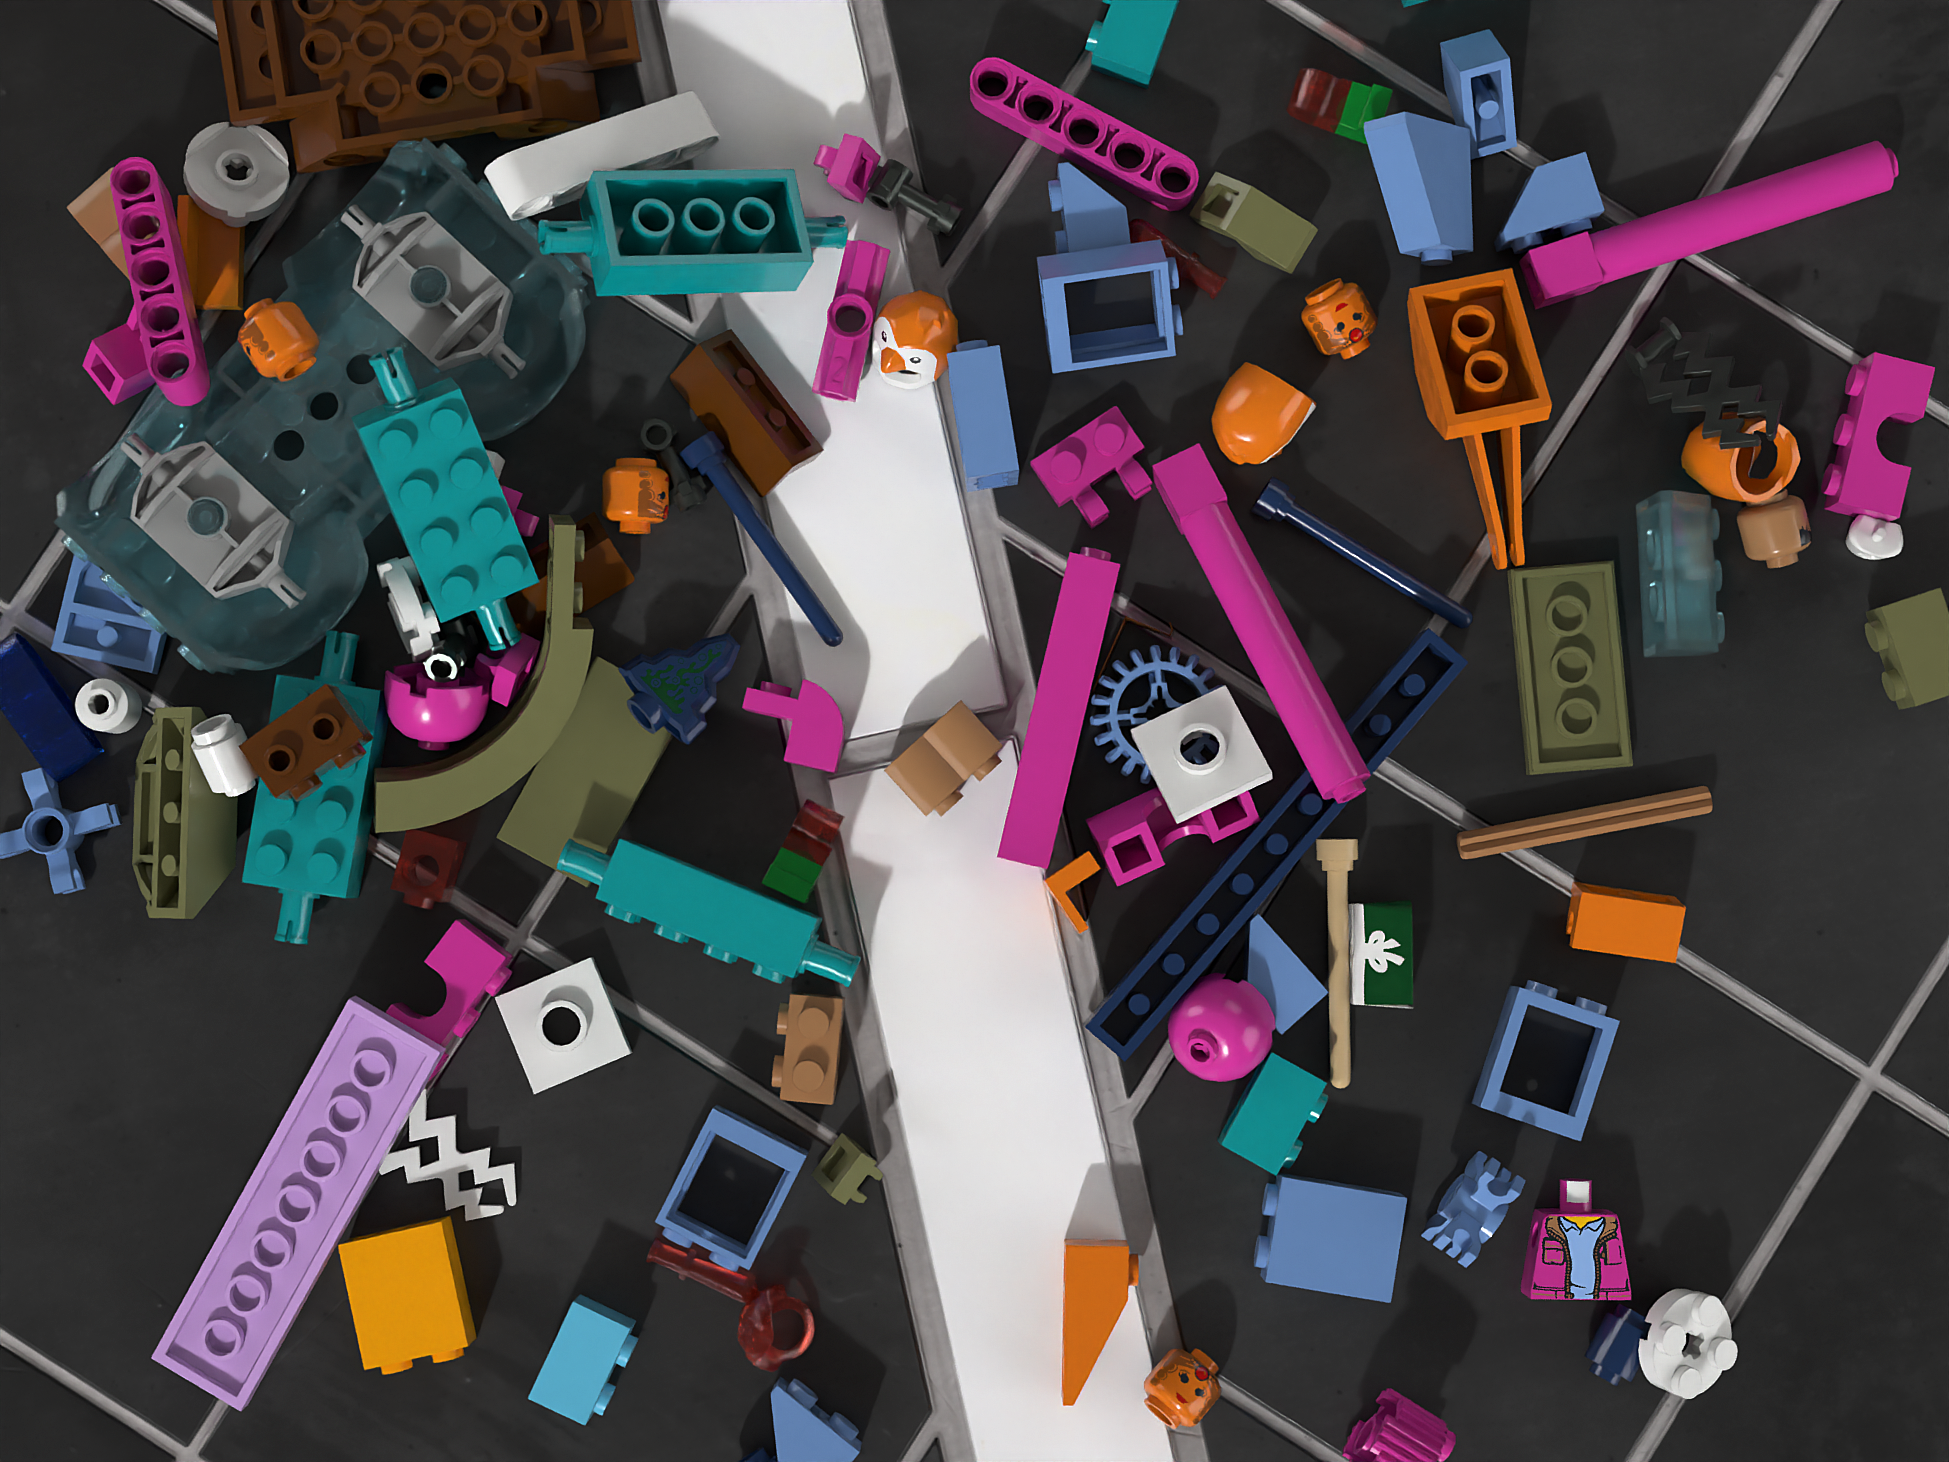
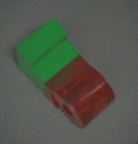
M1304 68L1298 71L1286 110L1292 117L1302 122L1368 145L1364 134V122L1385 117L1393 89L1374 83L1372 87L1344 78L1338 79L1320 70Z
M807 799L761 883L797 901L807 903L833 850V843L842 827L845 816Z

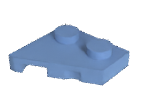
M74 553L51 651L158 675L170 624L91 559Z

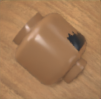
M1783 488L1768 500L1757 503L1746 502L1747 506L1738 512L1736 519L1745 554L1752 560H1766L1768 568L1783 567L1799 561L1797 552L1804 550L1812 541V533L1803 500L1797 496L1788 495L1787 489Z

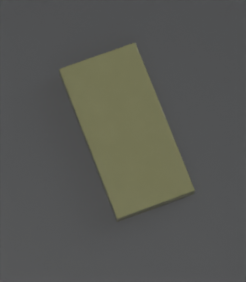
M1613 561L1508 570L1526 775L1633 766Z
M596 656L586 675L577 704L564 729L547 753L538 761L496 837L585 887H590L592 882L566 871L556 869L568 839H572L576 843L608 854L673 737L664 727L652 734L638 723L627 706V700L634 694L620 674L619 668Z

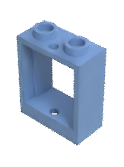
M1160 239L1037 257L1047 351L1053 373L1176 356L1174 336L1183 335V325L1179 304L1171 305L1170 289L1179 288L1178 270L1175 257L1166 258ZM1150 271L1155 323L1069 336L1064 283Z
M986 340L960 343L956 345L957 352L947 353V364L967 492L1017 485L1019 466L1000 346L988 347Z
M1528 980L1525 989L1510 985L1472 1104L1581 1141L1620 1021L1605 1016L1608 1006L1578 996L1575 1005L1556 1000L1558 989ZM1528 1005L1596 1027L1568 1114L1500 1091Z
M717 1104L712 1108L655 1222L665 1227L662 1234L669 1240L687 1248H690L693 1242L712 1251L709 1256L710 1260L728 1270L737 1272L739 1266L749 1270L809 1151ZM716 1134L785 1169L747 1245L678 1211Z

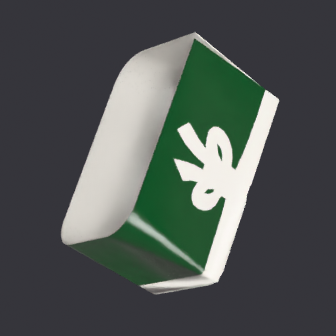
M1411 900L1349 904L1350 1003L1353 1005L1412 1008L1408 1006L1413 1005Z

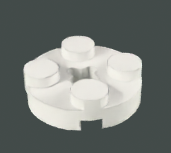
M222 122L203 129L191 140L186 153L183 179L189 195L198 207L209 215L222 219L228 226L237 228L247 225L250 221H257L270 215L282 204L289 187V162L282 144L267 130L256 125H250L246 128L229 127V122ZM231 164L236 169L243 165L248 168L246 172L247 179L238 181L228 178V171L225 166Z
M407 556L402 559L396 557L377 564L382 588L386 586L390 588L391 593L388 594L390 602H387L408 654L412 653L413 662L429 657L433 652L431 647L434 642L440 641L437 634L440 631V627L430 602L423 603L418 589L421 583L411 557Z
M1674 1289L1660 1297L1649 1310L1645 1322L1652 1325L1648 1332V1339L1640 1338L1638 1352L1644 1375L1653 1385L1679 1397L1692 1399L1713 1385L1721 1375L1722 1370H1728L1734 1365L1738 1352L1737 1345L1731 1340V1323L1727 1311L1717 1297L1700 1291ZM1689 1333V1344L1683 1352L1682 1350L1686 1344V1334Z

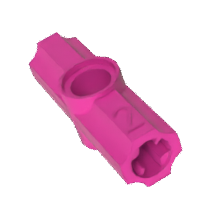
M847 240L833 301L827 311L828 323L813 382V393L842 402H856L891 253L889 249L862 240ZM856 310L862 313L866 320L863 327L858 331L845 332L837 326L839 317L846 311Z

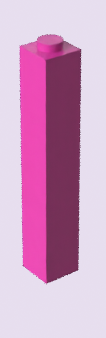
M1081 547L1080 554L1069 553L997 858L1043 869L1049 868L1120 564L1110 562L1111 554L1106 551Z

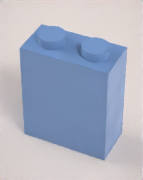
M1278 1172L1275 1184L1267 1183L1265 1187L1262 1214L1269 1215L1270 1218L1267 1236L1259 1235L1257 1238L1254 1267L1261 1268L1260 1275L1267 1283L1391 1303L1407 1197L1399 1192Z

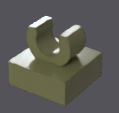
M843 1133L840 1134L811 1174L830 1196L846 1205L850 1198L858 1203L865 1202L867 1197L858 1187L867 1175H871L878 1181L883 1177L882 1172L875 1166L876 1161L856 1141Z

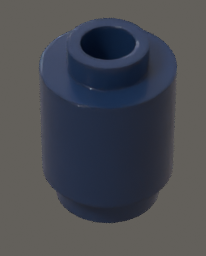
M1617 1303L1612 1314L1606 1313L1584 1355L1593 1361L1589 1371L1615 1386H1618L1622 1377L1632 1382L1641 1366L1638 1352L1640 1338L1648 1339V1332L1652 1324L1645 1322L1646 1317Z

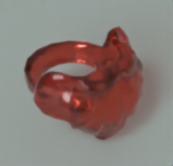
M783 1284L772 1285L759 1291L756 1297L748 1301L740 1311L737 1332L738 1342L744 1349L747 1359L754 1366L759 1367V1369L775 1372L783 1361L795 1359L803 1354L813 1341L815 1321L810 1308L800 1299L787 1296ZM792 1309L797 1311L804 1321L802 1338L798 1344L790 1349L782 1350L770 1346L774 1340L771 1313Z

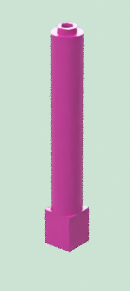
M1873 141L1592 234H1588L1587 231L1529 250L1519 263L1536 310L1594 291L1599 285L1889 191L1893 187L1894 178L1899 173L1898 162L1890 148H1884L1879 141Z
M1198 443L1152 465L1156 488L1181 535L1184 534L1322 798L1324 800L1335 798L1336 802L1340 804L1357 797L1366 790L1363 782L1371 774L1227 504V495L1200 444Z

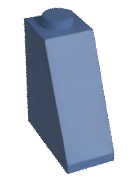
M1402 112L1364 122V134L1400 253L1420 257L1421 264L1439 266L1452 263L1453 255L1472 252L1470 129L1409 112Z

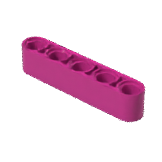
M997 57L985 58L979 61L972 69L970 75V99L974 108L981 114L1161 209L1179 211L1187 207L1192 201L1198 184L1199 174L1195 163L1186 155ZM988 78H997L1005 83L1007 89L1002 94L991 97L981 92L979 85ZM1040 101L1047 104L1052 113L1048 118L1037 121L1029 118L1024 109L1028 104ZM1086 125L1095 131L1097 138L1090 144L1082 145L1076 143L1071 138L1069 132L1076 126ZM1123 149L1135 150L1141 156L1142 163L1136 168L1127 169L1117 163L1115 155ZM1167 173H1177L1185 178L1188 187L1182 192H1169L1162 186L1160 179Z
M129 157L120 161L113 168L110 175V187L147 367L151 376L171 403L182 407L192 406L199 403L207 395L210 389V375L172 197L150 161L141 157ZM143 188H146L143 192H140V193H138V194H135V193H137L139 190H141V189H143ZM157 232L153 237L144 239L147 235ZM167 277L162 283L153 285L158 279ZM177 322L172 329L162 331L167 325ZM188 368L182 376L171 378L176 371Z

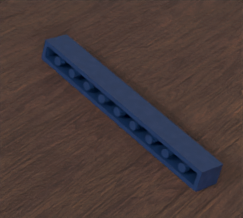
M1429 628L1420 632L1343 721L1371 775L1468 664L1466 659ZM1304 766L1260 817L1261 821L1253 825L1086 1019L1083 1026L1125 1062L1349 801L1338 804L1335 798L1324 800L1309 771Z

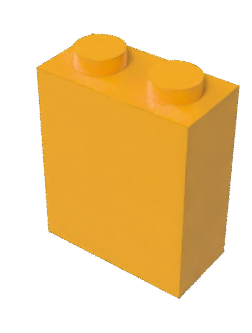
M451 1216L350 1238L338 1245L364 1370L381 1367L382 1375L412 1368V1359L432 1355L433 1363H439L465 1355L463 1347H468L477 1339Z

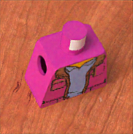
M1578 1178L1560 1179V1209L1538 1208L1534 1210L1521 1280V1292L1530 1299L1631 1300V1288L1617 1214L1609 1210L1592 1209V1180Z

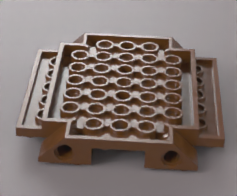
M212 0L230 121L238 128L296 118L289 122L296 169L299 175L399 159V147L493 131H495L501 142L572 131L601 121L594 74L583 71L642 62L632 0ZM431 74H440L447 79L446 91L435 99L423 97L420 93L422 81Z

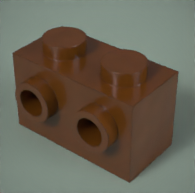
M325 684L238 747L276 799L289 800L293 797L298 802L318 790L323 785L319 777L333 767L337 766L341 771L360 760L367 753L363 746L373 740L374 737L340 689L336 686Z

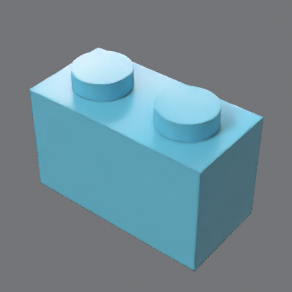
M580 1294L572 1302L528 1399L582 1425L587 1424L594 1412L603 1416L616 1389V1386L608 1383L616 1364L624 1368L626 1367L639 1338L630 1335L636 1320Z

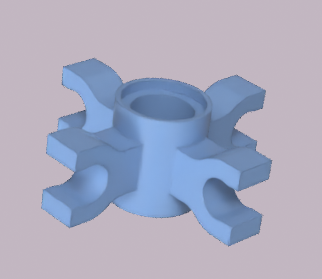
M38 768L21 773L34 811L26 817L21 829L0 834V859L18 855L29 850L39 854H46L54 894H68L86 889L83 874L77 863L74 851L82 844L85 834L122 825L118 805L105 803L75 813L72 810L62 808L54 769L45 770V768ZM56 817L63 826V835L58 843L52 845L45 836V828L47 823Z
M1480 1150L1468 1161L1465 1174H1461L1449 1187L1438 1206L1437 1214L1427 1221L1421 1234L1428 1241L1438 1234L1433 1245L1440 1250L1448 1245L1445 1253L1452 1258H1455L1462 1251L1458 1263L1465 1268L1478 1257L1481 1243L1486 1242L1497 1230L1508 1211V1203L1513 1202L1521 1194L1526 1181L1519 1175H1516L1511 1182H1508L1512 1173L1504 1167L1497 1173L1501 1163L1493 1157L1484 1166L1487 1155Z

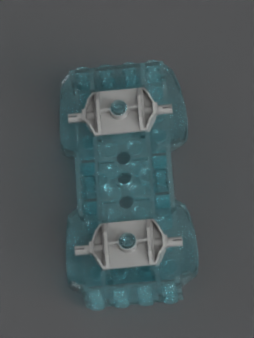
M426 137L421 142L398 141L390 150L388 158L349 204L296 254L289 256L282 264L288 288L274 303L282 301L294 302L301 309L320 340L319 347L314 354L317 360L310 369L294 379L283 382L278 377H264L256 370L237 340L208 370L210 389L199 403L192 406H178L171 403L162 393L145 415L103 458L82 477L66 486L56 496L58 518L54 523L66 533L61 542L82 561L86 562L89 560L97 567H102L105 571L99 576L100 579L122 598L128 596L134 602H139L144 607L138 614L160 634L163 635L166 632L174 639L178 638L182 642L177 649L178 652L200 671L205 668L213 675L216 671H220L234 676L240 669L266 670L280 667L298 658L317 645L326 636V630H333L349 612L363 589L369 565L364 539L391 510L351 417L385 404L387 400L377 376L367 384H356L349 379L347 366L353 357L362 354L372 357L381 352L390 372H393L394 369L386 350L393 347H402L404 358L418 390L452 377L462 391L482 441L499 439L516 431L532 420L561 390L578 364L584 349L586 336L583 310L591 303L584 290L588 282L581 276L582 271L564 253H556L554 256L550 253L549 255L541 254L539 246L545 244V242L538 243V229L527 218L511 220L493 187L483 178L476 185L472 181L475 177L466 168V162L446 143H443L437 149ZM176 373L173 378L182 376L184 373ZM328 392L334 394L338 400V409L335 415L328 420L314 419L310 410L312 400L321 393ZM284 431L298 432L304 441L302 454L297 459L291 461L280 459L274 451L275 439Z

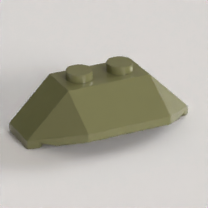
M200 707L156 708L152 717L154 724L147 732L136 759L132 866L140 891L148 902L146 910L149 918L194 919L236 866L238 795L228 797L225 792H213L193 752L191 744L194 739L191 730L199 723L208 719Z

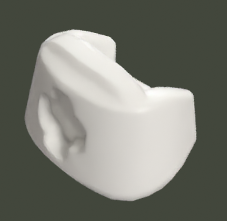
M1860 514L1855 518L1846 537L1848 549L1855 555L1869 560L1896 556L1901 552L1904 542L1900 525Z

